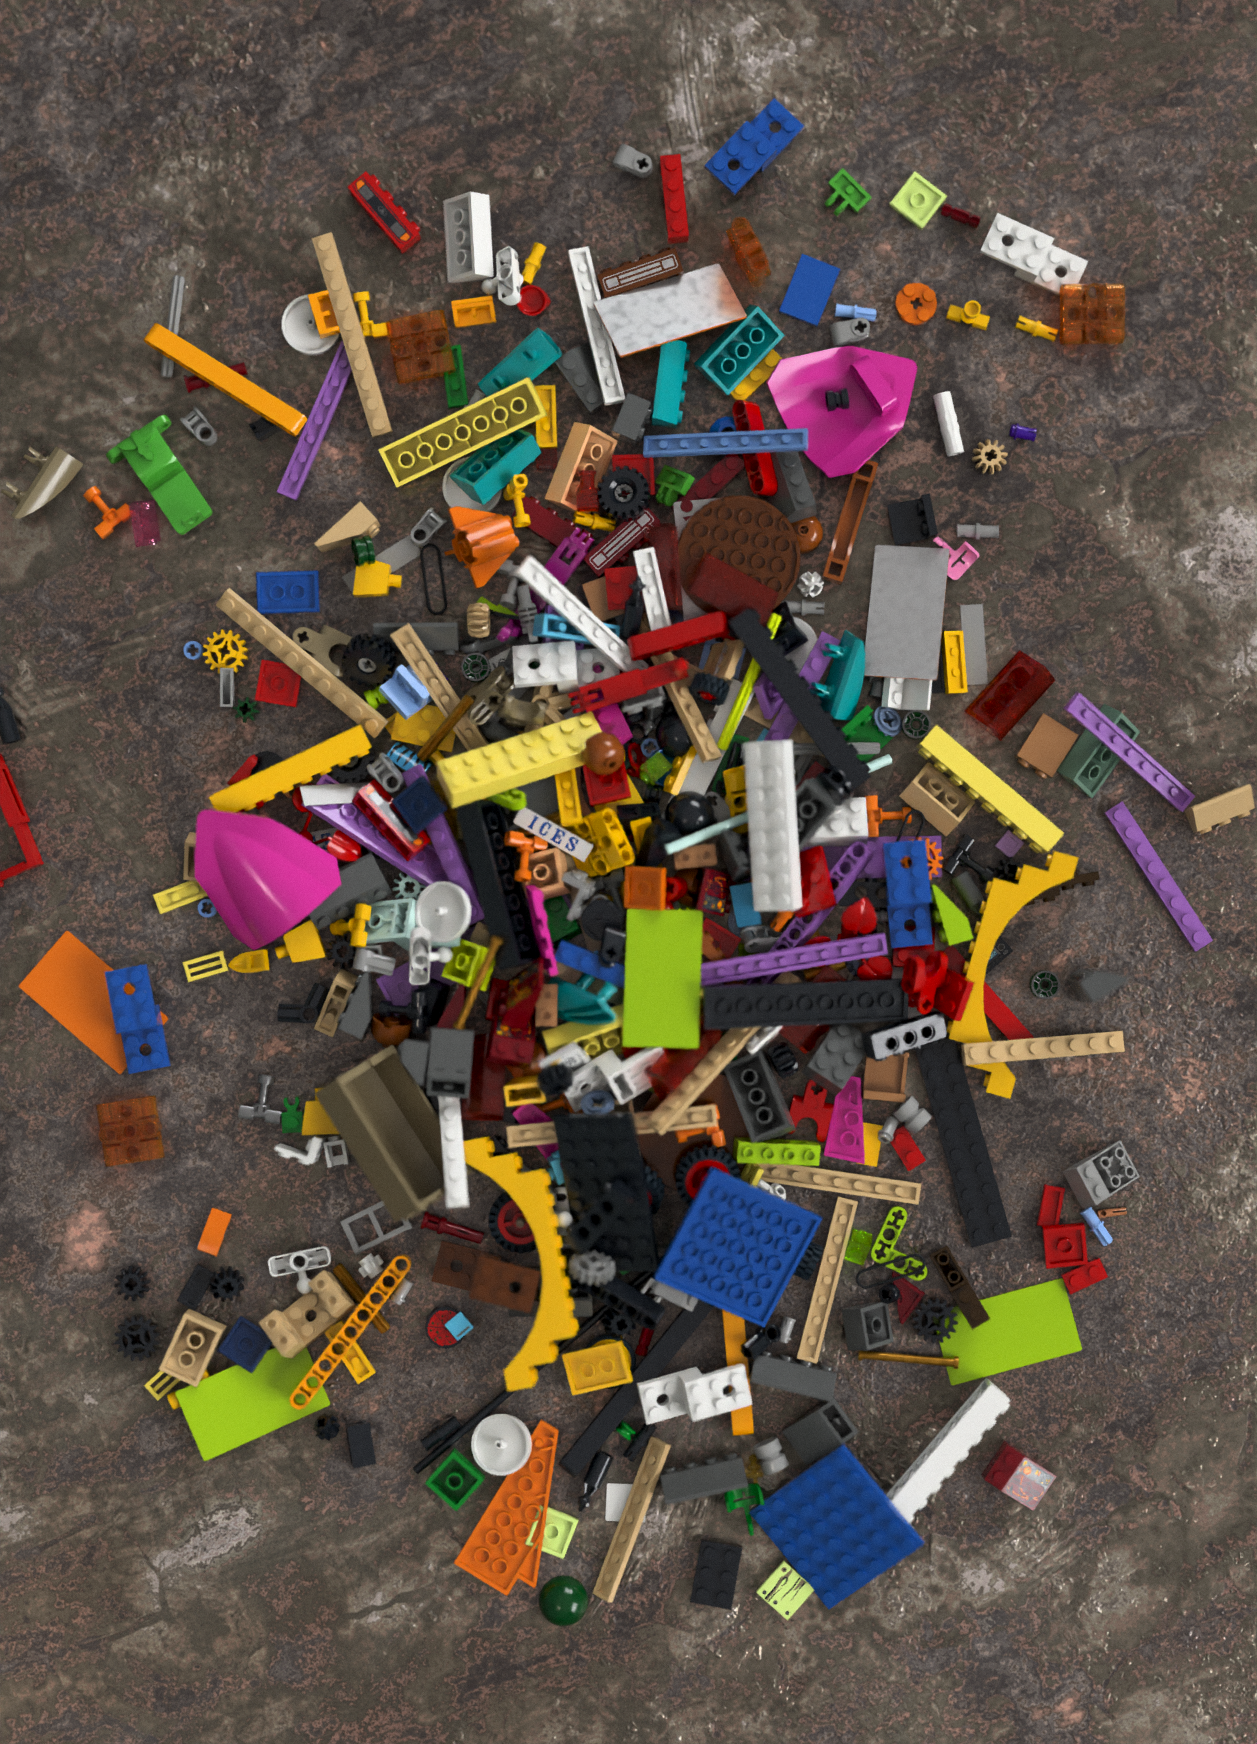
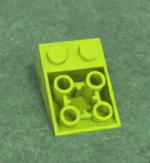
M935 884L930 885L931 902L934 907L931 913L934 922L939 924L940 930L937 931L940 943L943 942L945 946H950L973 939L968 918Z

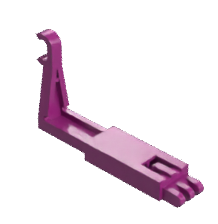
M579 527L574 530L570 537H565L543 567L562 586L566 584L588 554L587 549L594 541L590 537L586 543L583 542L588 535L585 532L578 538L577 535L581 530ZM576 553V556L569 565L561 560L564 555L570 559L572 554ZM531 588L529 591L531 601L536 605L537 614H540L547 605V602ZM510 618L496 638L503 643L510 636L521 637L523 633L520 620Z

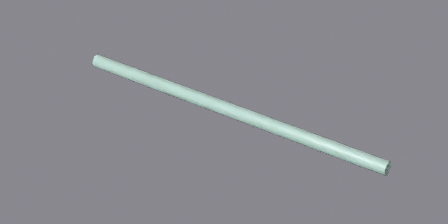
M887 754L867 762L866 764L871 769L868 773L892 764L891 756ZM748 811L664 845L665 851L668 855L721 834L725 829L731 830L748 823Z

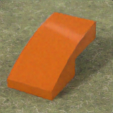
M215 1208L211 1209L197 1250L217 1257L232 1214Z

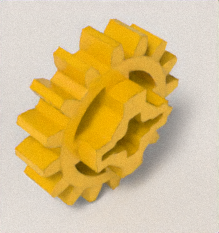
M222 629L221 635L213 632L214 638H207L210 642L209 645H203L207 652L202 654L208 657L205 663H212L210 669L214 671L218 668L219 674L220 668H234V671L238 672V665L244 667V664L241 662L242 659H248L244 652L249 650L243 647L246 641H239L241 635L236 634L233 636L232 630H229L228 634H226L225 630ZM224 639L221 644L215 645L219 640ZM233 641L238 645L239 652L234 650ZM227 647V649L230 651V654H226L224 657L221 651L226 650ZM212 653L218 656V664L213 659ZM236 659L234 663L228 665L229 661Z

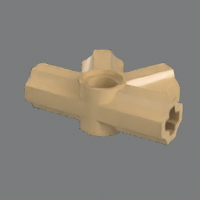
M554 685L535 686L531 703L537 701L547 704L544 720L540 725L528 723L524 728V733L542 728L544 724L548 726L567 720L559 711L572 707L570 705L571 698H568L567 695L569 693L559 694V691L552 693Z

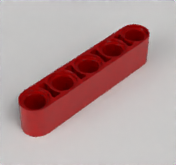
M740 399L734 402L732 414L737 431L765 430L757 403ZM743 453L751 491L759 495H775L778 490V482L771 453Z
M719 611L632 636L627 639L632 661H639L729 634L730 631L725 612Z

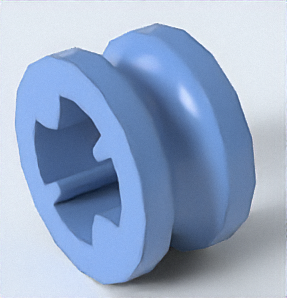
M189 641L185 644L183 652L187 658L197 660L203 655V647L196 641ZM191 645L199 649L198 653L195 652L196 656H192V653L188 652Z
M653 738L645 739L641 744V751L648 758L652 753L660 749ZM653 743L656 749L652 750L651 753H647L648 750L645 747Z
M210 899L201 900L198 904V912L203 917H212L217 912ZM206 902L207 905H210L211 903L213 906L210 909V914H208V912H203V909L205 908L203 904H205Z

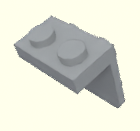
M663 686L648 690L647 694L623 701L625 707L622 708V712L627 711L628 715L643 711L642 706L648 705V709L663 705L662 701L666 700Z
M580 869L565 872L562 881L580 889L566 918L569 921L582 917L583 911L587 907L588 899L594 896L597 889L594 887L597 881L589 878V874Z

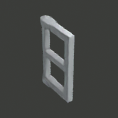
M381 1201L340 1222L353 1252L358 1255L383 1241L411 1229L412 1224L409 1219L405 1221L402 1218L403 1226L384 1235L373 1212L385 1206ZM368 1214L379 1238L359 1247L349 1223Z

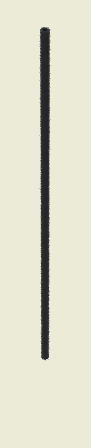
M664 1255L659 1258L660 1263H661V1261H662ZM644 1271L629 1285L637 1289L656 1271ZM605 1304L581 1324L575 1336L561 1341L557 1345L558 1355L603 1318V1312H609V1306ZM549 1363L533 1365V1368H536L538 1373ZM506 1388L414 1466L413 1470L417 1474L423 1471L517 1390L507 1391Z

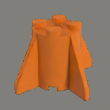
M458 506L450 508L448 512L455 529L452 534H455V539H452L453 549L444 552L445 556L455 553L458 561H463L466 564L464 567L469 569L475 589L482 587L495 574L515 548L519 546V540L514 535L512 520L508 515L503 516L502 514Z

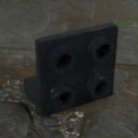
M930 493L921 495L919 499L889 504L887 506L895 545L931 539L938 535Z
M786 601L767 614H764L759 620L764 627L767 625L772 613L781 616V621L773 641L775 644L779 642L785 649L786 653L783 654L784 656L808 641L806 634L796 625Z

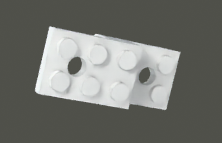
M997 213L980 250V253L1017 269L1014 274L1015 276L1068 300L1072 299L1088 263L1085 259L1053 246V237ZM1004 236L1012 238L1013 244L1011 246H1005L1002 243ZM1059 267L1065 269L1066 276L1058 277L1055 274V269Z
M575 641L512 646L515 688L557 684L559 694L571 693L580 690L579 687L620 674V669L597 648L576 650ZM537 661L540 663V666L537 669H530L529 664ZM596 665H602L604 671L595 673L593 668Z
M647 1047L624 1062H621L614 1051L610 1049L572 1072L573 1086L568 1088L569 1091L564 1092L575 1113L581 1110L582 1098L594 1090L611 1091L620 1105H623L674 1074V1071L661 1047ZM651 1065L649 1070L644 1071L647 1066ZM588 1083L587 1087L581 1089L584 1084Z
M742 1363L703 1375L697 1367L637 1383L644 1419L647 1425L686 1413L694 1422L753 1405L745 1366ZM726 1385H732L733 1387L729 1394H723V1388ZM660 1394L667 1395L663 1403L657 1402V1397Z

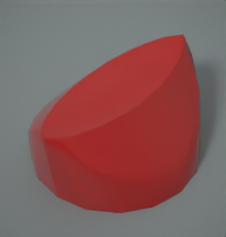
M527 285L520 289L521 299L517 303V307L525 315L536 316L550 305L551 300L548 294L540 287Z

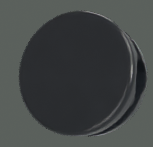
M827 766L823 772H820L815 777L829 791L836 806H841L846 802V799L851 798L854 794L853 786L848 777L835 766Z

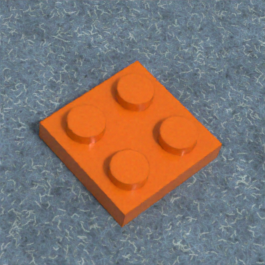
M625 866L624 908L665 910L666 868Z

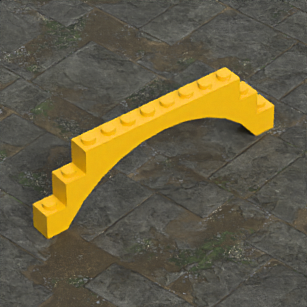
M1053 850L1052 855H1047L1045 862L1048 870L1023 864L1022 868L1018 867L1015 879L1018 880V883L993 877L992 881L987 882L985 893H988L986 901H982L979 913L983 914L981 922L977 921L974 928V933H977L976 940L970 943L968 953H971L970 961H965L962 972L966 974V978L974 982V986L961 1021H948L946 1031L949 1033V1039L966 1044L993 1042L988 1032L984 1014L983 985L987 963L995 942L1009 920L1027 902L1044 890L1073 878L1078 857ZM1005 1062L967 1065L990 1072V1075H985L983 1082L987 1093L1008 1099L1011 1098L1016 1078Z
M490 1136L463 1141L465 1163L490 1176L509 1193L523 1211L534 1233L540 1253L543 1281L541 1302L535 1324L522 1350L504 1370L507 1391L531 1388L538 1381V1373L536 1368H533V1365L551 1363L557 1359L558 1347L553 1340L573 1337L579 1329L578 1321L574 1318L572 1311L575 1309L574 1300L570 1297L568 1290L571 1288L570 1279L568 1276L566 1277L564 1269L567 1267L566 1258L561 1253V1247H563L562 1237L557 1232V1227L559 1226L558 1216L553 1211L555 1200L549 1190V1185H551L550 1175L548 1172L546 1173L545 1168L521 1173L523 1162L522 1158L518 1156V1152L493 1156L495 1146L493 1140H490Z

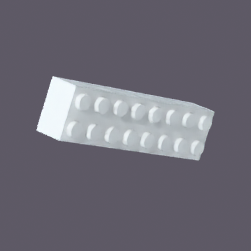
M792 740L743 743L754 911H794L802 907Z
M988 1378L983 1380L886 1494L909 1524L913 1520V1514L916 1510H921L926 1505L928 1496L931 1493L935 1494L940 1489V1482L945 1477L949 1478L952 1475L957 1462H962L968 1456L969 1448L972 1445L976 1446L981 1441V1434L986 1429L990 1430L996 1423L995 1418L999 1413L1003 1414L1009 1408L1010 1404L1008 1403L1010 1399Z

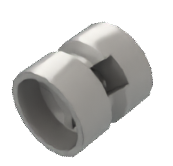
M911 1095L892 1114L900 1122L905 1121V1127L914 1135L932 1116L924 1108L919 1109V1103Z
M778 1437L768 1438L753 1446L757 1458L762 1459L760 1465L764 1475L776 1473L789 1465L785 1454L780 1452L782 1446Z

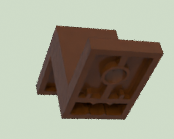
M442 1240L432 1282L470 1291L469 1298L531 1313L541 1271L501 1261L502 1255ZM452 1261H461L463 1264L462 1270L454 1271L451 1268ZM513 1281L521 1284V1290L517 1293H513L509 1289V1284Z

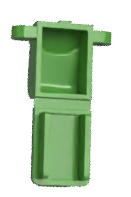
M161 415L141 429H136L130 433V436L112 448L106 454V457L111 464L118 463L126 457L176 532L183 535L209 518L213 511L160 434L172 424L167 415Z

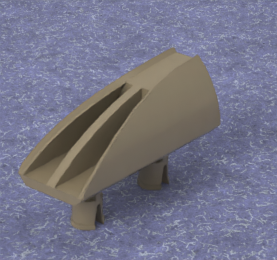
M57 446L46 457L32 447H29L28 451L35 458L26 454L23 458L39 467L38 470L40 471L27 491H21L8 481L5 484L13 493L4 489L0 493L17 502V507L11 516L20 519L43 507L70 483L83 466V463Z

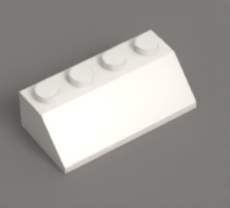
M470 191L444 200L448 282H474L494 277L489 195Z

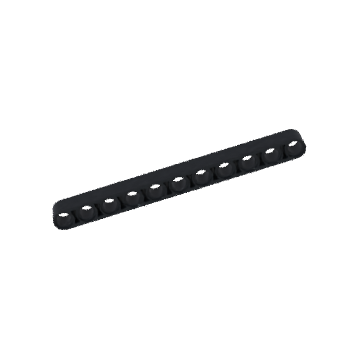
M698 1299L692 1312L683 1308L636 1366L632 1374L633 1381L619 1387L558 1463L561 1468L574 1478L580 1473L640 1399L637 1383L658 1377L713 1309L714 1305Z

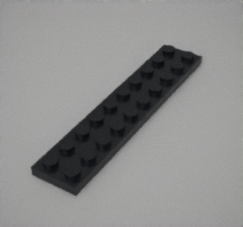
M902 978L703 986V1028L707 1030L908 1021V994L902 989Z
M945 1038L936 1044H924L923 1048L917 1049L915 1052L970 1245L974 1248L1012 1237L957 1042Z

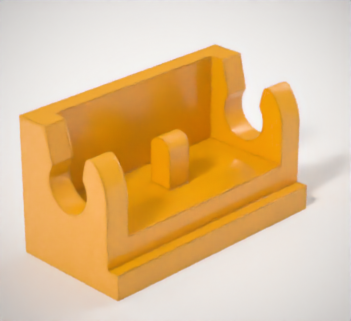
M328 290L309 294L308 299L320 339L340 334Z
M492 296L451 301L455 328L496 323Z

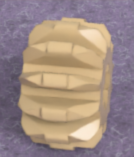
M986 439L985 445L979 442V449L973 450V453L977 456H974L972 461H979L975 468L978 469L982 466V474H985L987 469H989L990 475H993L994 468L1000 472L1002 470L1000 465H1006L1007 463L1003 459L1007 457V452H1001L1005 446L1001 445L998 448L997 440L991 445L990 440ZM992 453V460L988 461V456L985 457V455Z
M484 603L470 604L467 609V629L469 635L476 638L488 637L491 626L489 606Z

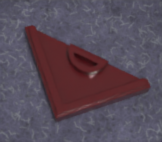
M894 1270L892 1271V1278L900 1276ZM905 1278L893 1281V1284L900 1291V1297L896 1303L899 1321L902 1325L925 1295L923 1291Z

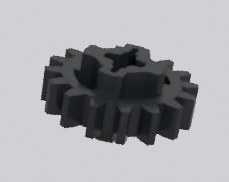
M935 1297L934 1302L927 1298V1304L920 1302L922 1308L914 1309L918 1315L912 1316V1319L917 1321L913 1328L920 1329L917 1335L921 1336L924 1334V1341L931 1338L932 1344H935L936 1339L943 1343V1337L951 1338L949 1335L950 1331L956 1332L953 1325H957L958 1321L953 1320V1318L957 1316V1313L951 1312L954 1308L952 1305L946 1307L947 1301L945 1299L939 1303L938 1297ZM940 1307L942 1309H940L939 1311H933L930 1308ZM925 1313L926 1320L922 1325L921 1319L923 1314ZM933 1316L938 1318L939 1323L937 1325L932 1323L931 1318ZM947 1316H948V1317H949L948 1326L945 1327V1326H944L945 1319H946ZM931 1330L940 1331V1333L938 1334H931L928 1332H930Z
M136 1315L132 1316L131 1321L126 1318L124 1320L125 1325L120 1324L118 1326L121 1332L115 1333V1336L119 1337V1339L114 1343L121 1346L117 1351H124V1358L130 1355L131 1361H134L136 1357H138L139 1361L144 1360V1355L150 1358V1351H157L154 1345H159L161 1342L156 1339V1337L161 1335L160 1332H155L158 1325L152 1326L151 1318L144 1321V1315L140 1316L139 1320H137ZM132 1325H141L138 1329L130 1328ZM147 1331H149L151 1335V1340L148 1339ZM137 1334L140 1335L141 1341L139 1342L134 1341ZM124 1336L127 1338L128 1345L125 1343ZM141 1347L142 1349H146L141 1352L134 1351L136 1348Z

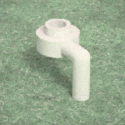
M762 1179L759 1180L756 1187L784 1200L786 1199L785 1189L780 1184L773 1183L769 1185Z

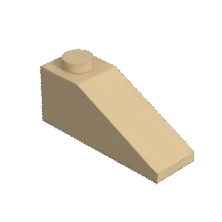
M343 969L339 971L314 1027L315 1030L330 1037L334 1036L339 1026L337 1021L342 1011H346L348 1006L346 1002L351 992L355 991L357 986L355 983L358 976Z

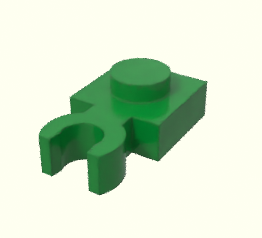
M285 1097L283 1103L287 1108V1112H281L282 1133L302 1132L303 1111H297L300 1098L295 1097V1104L290 1105L288 1097Z

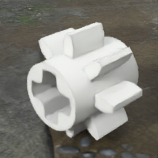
M808 571L800 576L797 587L805 597L809 594L814 597L822 591L824 581L816 571L813 574Z
M370 1253L358 1262L362 1266L358 1271L363 1277L368 1275L372 1279L384 1270L381 1267L384 1261L379 1255L374 1257Z

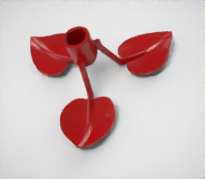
M307 782V783H305V784H303V785L301 784L300 786L315 785V784L310 783V782ZM300 786L297 787L292 795L293 805L300 812H308L305 825L299 835L315 845L330 841L326 847L327 851L339 860L354 862L361 858L359 842L340 830L335 831L333 837H326L313 842L312 834L307 831L312 812L302 806Z
M866 897L849 906L843 912L841 917V934L837 935V940L858 937V931L867 934L875 928L877 922L876 913ZM817 936L807 941L803 946L829 942L831 939L827 936ZM880 955L870 957L867 961L865 958L861 959L864 964L857 968L860 980L892 979V965L886 957Z

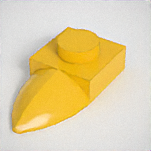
M263 949L239 954L230 961L228 967L241 973L268 971V950Z

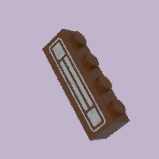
M670 247L663 248L658 251L659 254L653 256L646 254L641 256L636 262L626 261L621 263L618 268L601 270L600 274L597 275V280L604 299L682 275L683 268L676 249H670Z

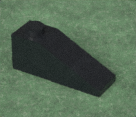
M657 816L644 832L635 866L658 867L668 855L664 845L683 838L678 828L673 823Z

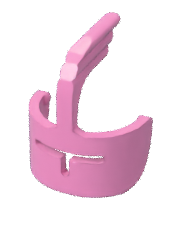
M935 537L933 539V542L950 551L951 556L949 558L947 575L953 580H958L979 557V553L967 541L954 551L941 538ZM966 550L967 553L961 558V559L965 562V564H963V563L959 560L958 563H957L954 567H951V565H952V564L961 556V554Z

